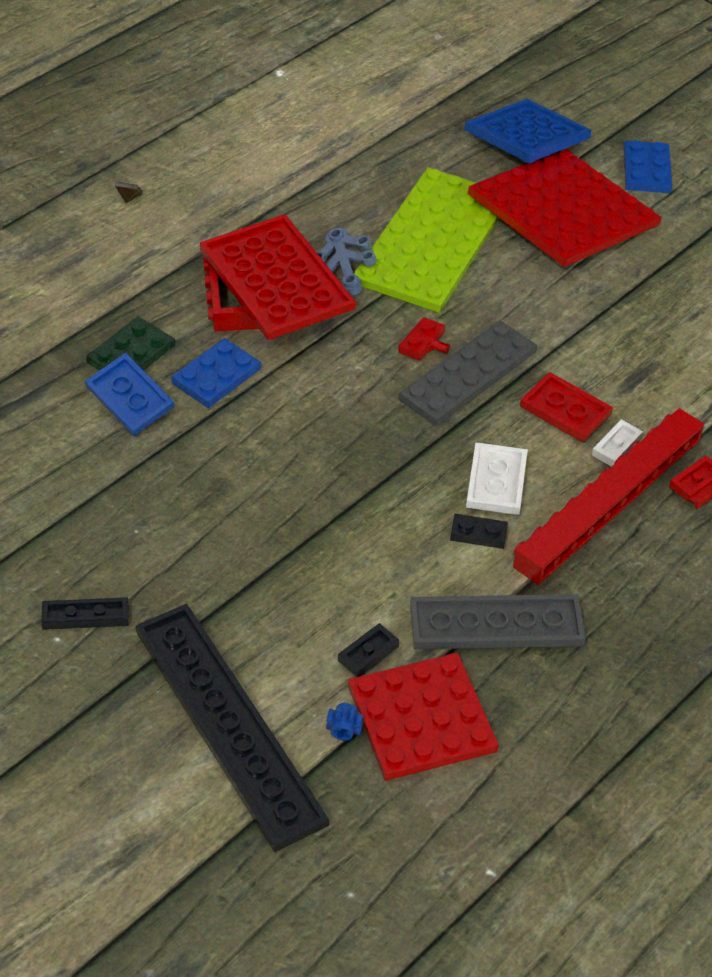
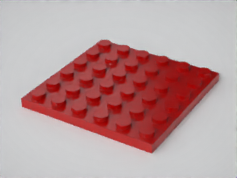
M567 149L557 151L549 156L535 160L533 163L523 164L470 185L467 192L468 195L563 267L660 225L662 219L651 208L642 204L636 197L628 194L619 185L614 184L602 173L593 169L587 162L582 161Z

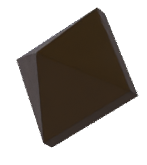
M115 182V187L125 203L140 196L143 192L138 185Z

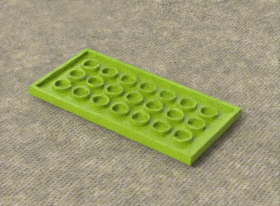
M427 167L370 249L375 253L376 263L369 267L361 263L354 274L360 278L362 286L440 313L500 219L467 194L469 186L477 182Z

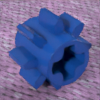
M338 704L336 710L329 709L326 729L331 730V735L338 740H350L353 737V733L360 735L363 714H358V709L352 704Z

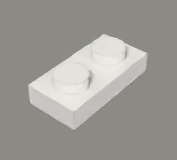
M621 419L593 448L592 456L612 467L620 455L627 454L633 444L642 439L643 431Z

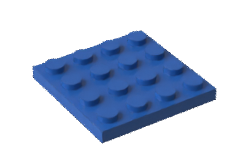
M529 99L521 100L465 122V131L473 134L474 137L489 142L492 146L499 147L507 154L520 158L525 163H533L535 160L564 150L574 144H579L591 137V129Z

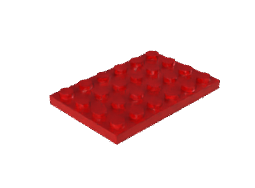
M286 214L200 242V251L267 341L356 309V301Z

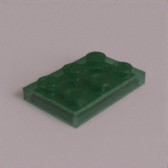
M137 316L86 355L87 363L100 371L121 355L127 353L144 371L175 346V338Z

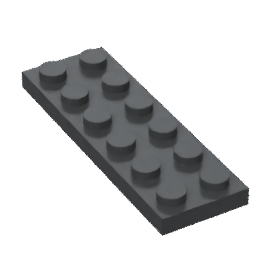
M500 320L399 393V401L434 426H438L536 353L537 344Z
M578 594L410 597L414 649L564 647L585 645L586 638Z

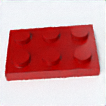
M551 372L540 380L520 401V407L583 443L605 422L613 410L612 406Z

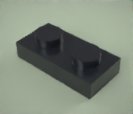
M455 513L450 541L504 549L508 522Z
M378 623L338 653V661L353 675L359 677L398 648L399 639Z

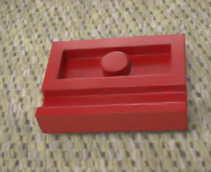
M704 456L670 480L669 488L683 499L694 503L696 509H699L712 499V460L708 456Z

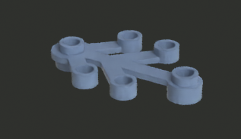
M334 228L325 237L326 245L321 251H316V253L326 263V258L329 254L336 250L327 266L333 272L340 263L344 275L342 285L351 296H355L362 291L363 286L360 278L353 274L349 260L363 263L364 266L369 267L374 265L377 259L375 253L369 250L372 246L369 236L362 235L356 238L349 236L346 229ZM349 245L353 247H358L360 251L365 252L360 253L346 249L345 246Z

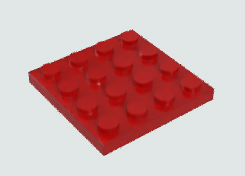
M458 653L348 679V688L358 713L363 714L362 724L385 781L498 752L499 744Z

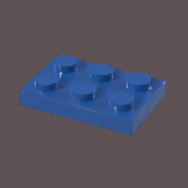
M636 140L624 141L626 190L671 193L672 176L669 144L640 142Z
M223 338L172 375V384L205 407L210 408L261 369V362L226 338Z
M124 353L85 381L86 387L133 436L140 433L175 407L174 401L127 353Z

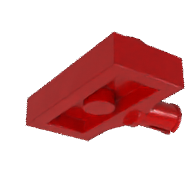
M423 317L398 345L399 353L419 361L426 353L432 350L447 354L450 350V344L439 341V338L445 333V324Z

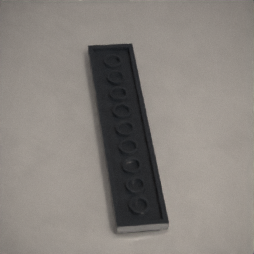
M188 604L135 625L137 635L273 851L276 852L329 826V818Z

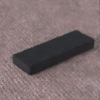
M128 597L42 601V630L129 626Z

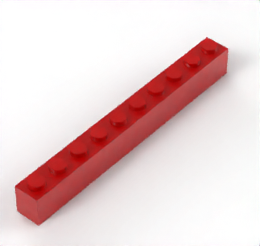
M680 408L673 414L666 415L658 427L651 428L646 437L640 442L636 441L630 451L625 455H620L612 467L604 469L596 481L588 483L582 490V493L576 498L572 497L560 512L553 513L549 521L543 527H537L527 541L520 542L513 553L515 555L513 568L537 585H540L700 442L704 423Z

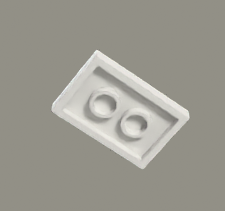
M476 442L466 508L519 515L528 449Z

